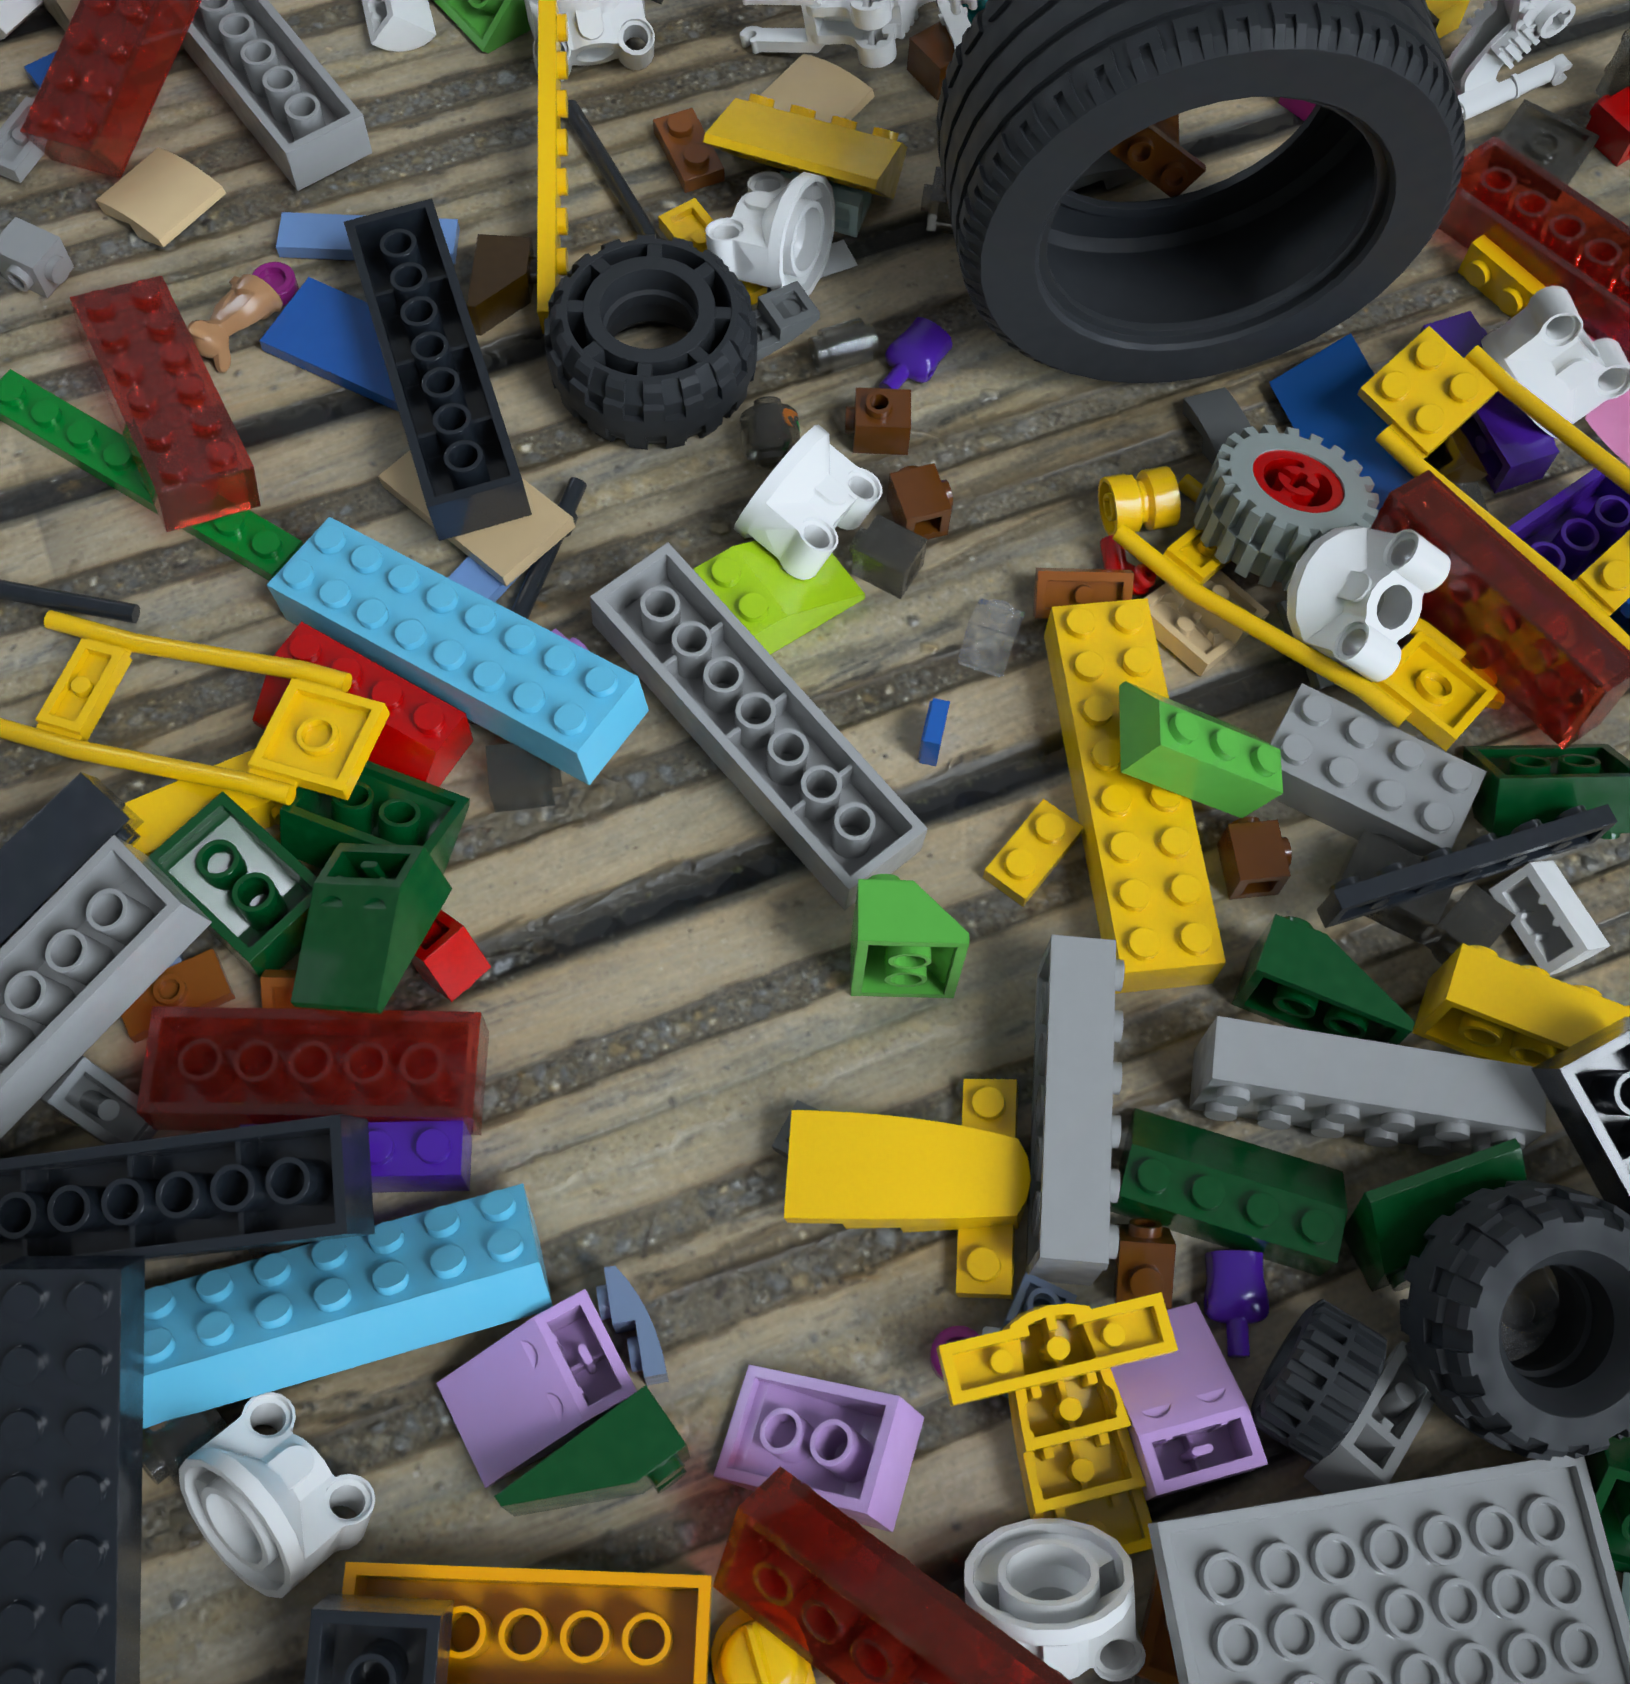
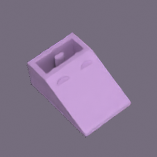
M586 1289L532 1317L436 1383L485 1488L494 1485L562 1447L637 1392Z
M1197 1302L1167 1310L1178 1347L1176 1352L1111 1368L1132 1425L1127 1427L1145 1480L1146 1486L1142 1487L1146 1501L1251 1472L1268 1464L1249 1406Z

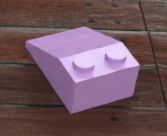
M749 1365L714 1477L841 1520L893 1532L924 1417L897 1395Z

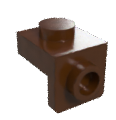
M1134 1218L1129 1220V1224H1115L1119 1228V1248L1115 1265L1114 1302L1118 1303L1162 1292L1166 1309H1171L1176 1243L1170 1229L1162 1227L1161 1222L1148 1218Z

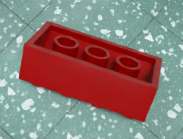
M302 621L273 655L307 661L350 673L352 675V684L347 693L386 704L390 715L368 758L370 762L439 787L474 741L466 713ZM270 675L265 676L252 719L255 725L264 730L266 729L291 679Z

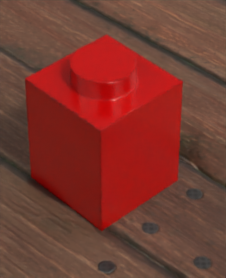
M1628 86L1612 96L1609 94L1603 96L1594 104L1589 112L1591 118L1582 133L1616 167L1630 159V87Z
M440 910L411 961L423 980L451 1002L465 990L469 989L477 979L491 968L466 928L443 910Z

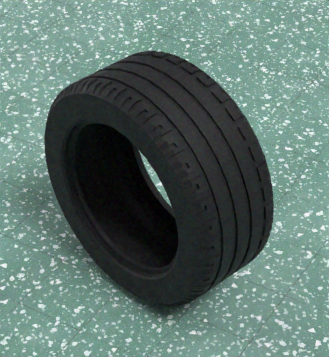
M988 0L985 3V8L976 14L972 20V25L962 35V43L956 46L953 59L949 62L946 69V78L942 83L937 109L936 132L938 154L961 272L969 297L981 318L985 320L988 327L1001 340L1006 341L1013 349L1019 350L1024 356L1033 358L1036 362L1060 371L1101 381L1161 383L1217 375L1281 355L1334 328L1378 297L1419 255L1439 228L1443 217L1447 214L1450 202L1455 197L1457 185L1461 179V169L1464 167L1465 125L1462 109L1425 0ZM1249 97H1282L1316 104L1308 118L1277 149L1252 166L1202 189L1169 198L1131 202L1098 200L1070 190L1079 177L1094 162L1121 141L1152 124L1182 112L1217 102Z

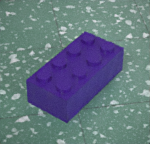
M1594 468L1509 526L1508 529L1574 581L1630 530V495ZM1491 540L1476 550L1459 577L1524 645L1573 611L1558 595Z

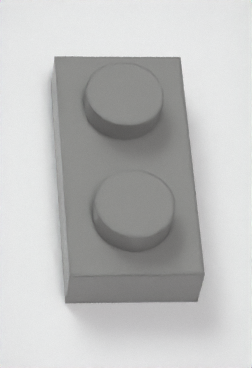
M28 96L24 98L0 128L1 176L19 183L24 180L69 124L63 110Z

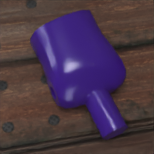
M917 317L909 328L897 337L886 350V362L893 369L881 381L879 388L899 389L907 379L919 383L928 382L940 361L952 348L953 342L950 335L936 323L923 317Z
M1241 1250L1205 1253L1206 1285L1203 1301L1205 1315L1211 1320L1226 1323L1228 1357H1250L1248 1324L1262 1322L1269 1314L1268 1291L1264 1280L1263 1253Z

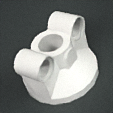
M524 0L528 22L535 40L533 43V58L538 74V0ZM557 0L559 14L566 13L568 20V42H561V51L567 52L568 76L574 65H598L619 58L625 67L631 70H641L652 62L655 33L645 18L644 0ZM638 37L646 43V46L640 50H632L625 45V42L630 38Z
M773 171L754 174L749 178L747 182L748 192L737 203L733 216L731 218H719L707 225L705 229L707 250L721 258L723 263L729 267V271L735 273L738 280L770 287L772 291L798 281L809 296L820 280L830 254L835 229L836 206L833 188L826 176L803 172L793 180Z
M1549 286L1537 291L1522 311L1500 328L1493 329L1481 340L1483 350L1507 373L1572 424L1603 402L1617 398L1630 389V364L1619 342L1611 338L1592 341L1583 330V321L1570 294L1561 286ZM1533 420V422H1534L1538 427H1540L1543 431H1545L1548 435H1550L1551 437L1556 438L1553 434H1551L1549 431H1547V430H1546L1544 427H1542L1539 423H1537L1535 420Z
M814 425L790 449L756 491L736 521L734 530L743 538L753 537L778 558L783 569L791 576L801 580L811 579L817 574L838 544V535L835 528L838 526L842 529L853 530L859 527L880 499L882 485L873 473L859 468L830 444L829 433L820 425Z
M1360 526L1332 529L1312 542L1297 562L1287 589V618L1293 637L1341 665L1352 668L1371 682H1380L1387 679L1396 670L1401 660V649L1397 644L1398 640L1409 634L1418 621L1422 610V596L1424 593L1439 587L1448 576L1451 564L1448 555L1412 529L1402 530L1398 533L1384 532Z
M268 1392L252 1397L245 1404L242 1415L235 1422L185 1459L179 1468L180 1490L190 1515L205 1540L225 1565L247 1585L265 1596L283 1598L333 1553L350 1549L359 1543L365 1534L374 1508L375 1494L370 1483L361 1476L344 1474L335 1477L315 1448L303 1438L293 1434L292 1430L296 1414L291 1401L282 1394ZM269 1425L275 1428L277 1433L274 1435H262L256 1432L253 1427ZM336 1506H346L352 1509L357 1516L351 1519L339 1518L331 1509Z
M1038 1518L1002 1526L977 1542L965 1561L964 1588L968 1623L962 1632L961 1639L973 1684H1024L1026 1678H1034L1045 1682H1063L1079 1677L1090 1668H1094L1095 1672L1105 1680L1123 1681L1133 1677L1140 1671L1145 1663L1146 1654L1136 1629L1132 1559L1115 1538L1093 1525L1064 1518Z

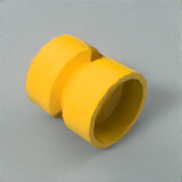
M1162 466L1141 470L1136 479L1132 474L1126 475L1124 473L1105 476L1100 479L1098 486L1099 511L1108 536L1114 535L1123 524L1127 525L1134 532H1139L1142 524L1149 531L1178 525L1181 513L1180 492L1175 474L1170 467Z

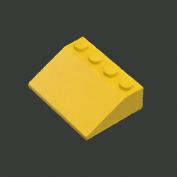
M750 93L748 101L735 98L705 132L704 143L732 156L790 172H807L826 176L828 181L893 200L908 148L903 143L897 141L899 134L896 132L874 127L872 134L856 130L857 122L838 116H832L831 123L816 120V111L792 104L789 112L774 108L775 100Z

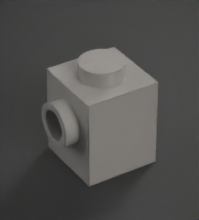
M14 217L0 233V272L5 279L21 291L27 292L31 290L43 297L49 298L54 290L67 279L69 273L74 268L61 238L17 217Z

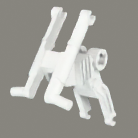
M742 0L743 5H801L805 28H761L759 26H749L740 32V39L743 48L751 44L754 54L760 52L818 53L825 45L848 44L857 49L859 62L863 66L881 68L890 64L896 58L895 39H903L905 37V33H908L910 26H913L915 23L914 19H918V9L922 5L935 1L940 12L938 14L940 22L946 26L953 41L954 50L956 46L962 43V35L971 26L967 17L968 9L963 7L962 4H968L971 10H976L978 5L977 0Z
M1486 0L1482 4L1485 8L1482 10L1478 8L1474 12L1476 16L1473 19L1469 17L1466 20L1472 28L1458 44L1451 56L1446 59L1456 93L1458 94L1464 121L1507 101L1516 100L1520 95L1549 82L1556 86L1567 79L1563 72L1569 70L1573 64L1564 54H1559L1551 60L1522 73H1515L1511 75V78L1500 83L1496 80V76L1504 63L1512 69L1514 67L1513 62L1515 60L1519 62L1523 58L1521 56L1523 52L1528 54L1532 50L1530 46L1532 44L1536 46L1540 42L1538 39L1540 36L1542 38H1550L1568 25L1576 11L1575 5L1570 0H1491V2Z

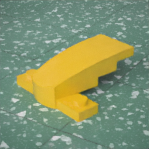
M963 1079L962 1125L868 1113L791 1110L784 1219L787 1223L843 1224L846 1229L901 1228L903 1233L958 1230L956 1295L964 1298L1013 1299L1015 1229H1018L1024 1215L1031 1182L1028 1156L1017 1138V1079Z
M1162 1292L1093 1309L1090 1306L1070 1303L1040 1305L1015 1316L1002 1331L939 1345L936 1348L951 1407L1008 1393L1015 1445L1030 1519L1064 1518L1093 1525L1115 1538L1128 1555L1152 1549L1148 1523H1152L1142 1490V1487H1145L1146 1484L1127 1427L1132 1425L1111 1368L1174 1353L1178 1350Z

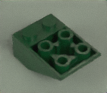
M339 843L314 882L291 997V1003L294 1007L381 1014L452 891V887L425 846Z

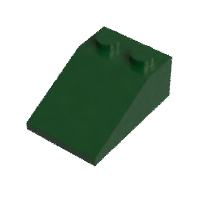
M223 791L148 856L212 921L207 929L259 980L265 969L280 970L301 950L313 886L317 877Z
M1277 914L1274 915L1250 951L1232 1001L1234 1006L1286 1027L1399 1045L1412 1032L1415 1021L1327 934L1313 929L1309 922L1294 916L1282 917Z
M645 1385L494 1497L503 1509L516 1517L644 1494L652 1487L659 1494L687 1473L683 1463L690 1459L687 1444Z

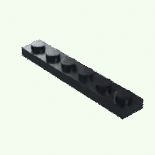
M1608 804L1586 810L1584 805L1575 806L1562 812L1555 818V821L1542 824L1540 819H1534L1519 825L1511 831L1510 835L1497 838L1495 833L1478 837L1468 843L1466 849L1452 852L1450 847H1445L1429 853L1421 859V863L1407 867L1405 862L1401 861L1382 868L1375 874V877L1360 881L1358 876L1343 879L1329 888L1330 894L1317 908V912L1324 927L1328 928L1520 867L1530 862L1595 843L1618 821Z

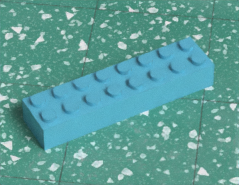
M331 517L327 518L267 584L286 620L297 626L301 621L466 713L467 719L587 785L592 783L649 711L639 677Z
M524 1184L495 1190L452 1204L374 1225L375 1234L317 1241L145 1290L143 1429L164 1421L169 1422L535 1315L549 1309L553 1304L539 1235Z

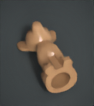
M243 274L240 278L234 276L229 281L231 290L215 305L210 320H195L187 326V341L199 355L213 358L219 373L226 372L231 364L229 336L259 320L268 318L274 312H280L283 303L280 296L267 282L258 276Z

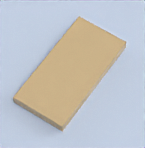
M409 450L382 472L378 478L386 490L434 528L412 454ZM523 478L532 515L448 539L506 587L575 528L571 515Z

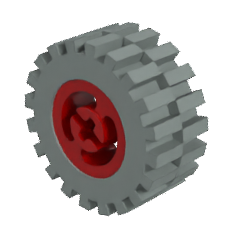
M1263 425L1260 433H1258L1251 426L1243 428L1240 436L1234 432L1227 438L1226 443L1222 444L1194 505L1193 513H1197L1194 524L1196 530H1204L1200 539L1206 547H1218L1215 557L1221 563L1225 564L1231 560L1237 564L1234 572L1244 578L1251 572L1260 576L1258 584L1271 588L1273 582L1278 581L1282 582L1283 590L1287 591L1297 562L1313 541L1334 528L1349 526L1371 528L1379 511L1376 509L1379 504V496L1377 493H1371L1375 486L1370 476H1359L1363 467L1356 460L1346 462L1342 458L1345 454L1344 450L1336 445L1331 449L1322 446L1321 443L1324 438L1312 433L1309 439L1299 437V429L1287 427L1284 433H1278L1275 425Z

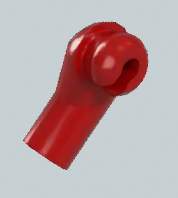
M1114 535L1102 538L1100 540V548L1104 569L1131 570L1134 572L1132 595L1147 593L1149 588L1156 582V574L1144 564L1135 566L1129 563L1126 558L1125 549L1112 539Z

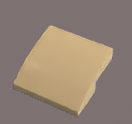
M802 54L760 94L775 100L774 108L789 112L791 104L816 111V120L831 123L832 116L852 120L875 97L873 89L850 72L826 60L807 54Z
M158 147L98 197L96 202L105 215L129 223L138 238L165 247L222 198L226 192L218 182L190 162Z
M1221 570L1202 585L1262 620H1265L1270 613ZM1166 582L1145 597L1148 598L1156 639L1200 677L1249 636L1244 631L1186 599Z

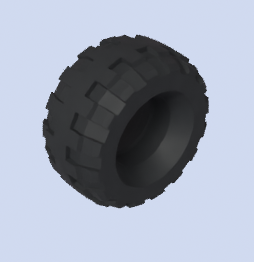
M637 235V240L621 242L620 239H616L602 244L601 250L593 256L589 253L584 254L572 265V269L567 272V276L561 278L558 286L555 287L548 302L549 314L548 318L544 319V336L547 363L554 389H558L562 404L573 417H577L581 423H588L590 430L610 442L619 438L625 440L630 448L648 450L649 444H666V449L684 446L687 438L698 435L699 438H704L717 430L718 426L722 425L723 417L730 418L734 411L738 410L747 397L749 383L754 381L758 340L756 314L751 308L750 295L742 281L738 280L734 272L729 271V267L723 263L721 258L710 250L698 251L693 247V242L677 237H673L672 241L656 239V235ZM643 324H666L688 332L685 337L676 343L654 349L632 347L615 338L619 332Z
M1531 1180L1506 1181L1505 1187H1498L1495 1190L1482 1188L1455 1203L1456 1212L1453 1215L1446 1216L1442 1214L1423 1234L1428 1243L1419 1258L1411 1255L1403 1276L1404 1280L1410 1282L1408 1299L1399 1300L1401 1331L1409 1335L1410 1339L1405 1345L1408 1353L1406 1356L1415 1378L1423 1383L1431 1393L1429 1399L1449 1418L1478 1437L1503 1450L1506 1449L1531 1459L1551 1461L1552 1456L1564 1458L1565 1455L1576 1459L1608 1449L1610 1445L1609 1438L1611 1437L1619 1440L1623 1437L1629 1438L1630 1215L1614 1204L1582 1191L1562 1185ZM1549 1266L1555 1276L1559 1290V1311L1555 1325L1548 1338L1538 1349L1523 1358L1509 1361L1501 1337V1320L1505 1304L1513 1289L1524 1277L1539 1268Z

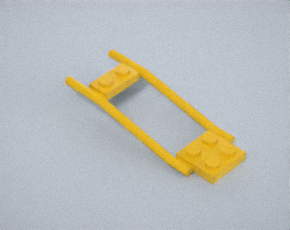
M1428 326L1367 381L1357 394L1389 425L1376 437L1375 441L1408 473L1558 595L1630 665V636L1610 617L1613 612L1630 598V530L1578 578L1572 581L1424 459L1487 403L1496 392H1499L1629 495L1630 469L1515 380L1479 345L1475 346L1463 358L1437 332Z
M1186 474L1179 482L1178 487L1183 494L1196 503L1203 484L1190 474ZM1125 524L1116 531L1112 538L1186 599L1354 694L1397 729L1407 720L1427 739L1432 740L1444 751L1449 749L1499 692L1460 662L1467 654L1466 651L1420 617L1416 625L1409 632L1414 638L1401 650V660L1393 674L1383 681L1371 682L1202 586L1230 561L1225 564L1221 563L1215 557L1218 547H1206L1200 539L1204 530H1196L1195 526L1170 545L1164 554H1161Z
M49 610L44 617L45 628L79 637L81 640L35 719L38 723L36 728L0 718V738L74 760L238 791L289 806L295 800L297 786L349 800L390 712L385 703L347 693L352 684V675L347 672L302 660L138 634ZM132 652L291 679L248 762L250 767L248 772L87 742L132 662L130 655Z

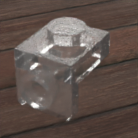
M980 598L968 622L958 663L993 676L1002 677L1026 612L1015 609L1010 603L1003 600Z

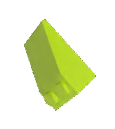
M756 540L732 546L693 569L770 655L865 599V593L833 553H831L817 574L811 579L801 580L788 574L781 566L778 558Z

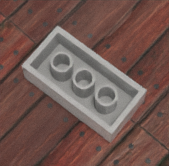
M1301 683L1270 742L1271 745L1279 748L1281 751L1283 794L1276 797L1275 800L1410 866L1421 863V859L1433 851L1445 847L1452 849L1487 772Z

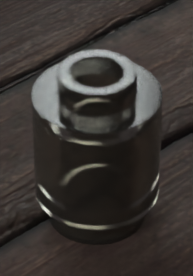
M860 317L819 329L817 335L808 339L811 358L819 373L829 371L830 374L871 362L873 360V351L878 350V340L872 324L865 325Z

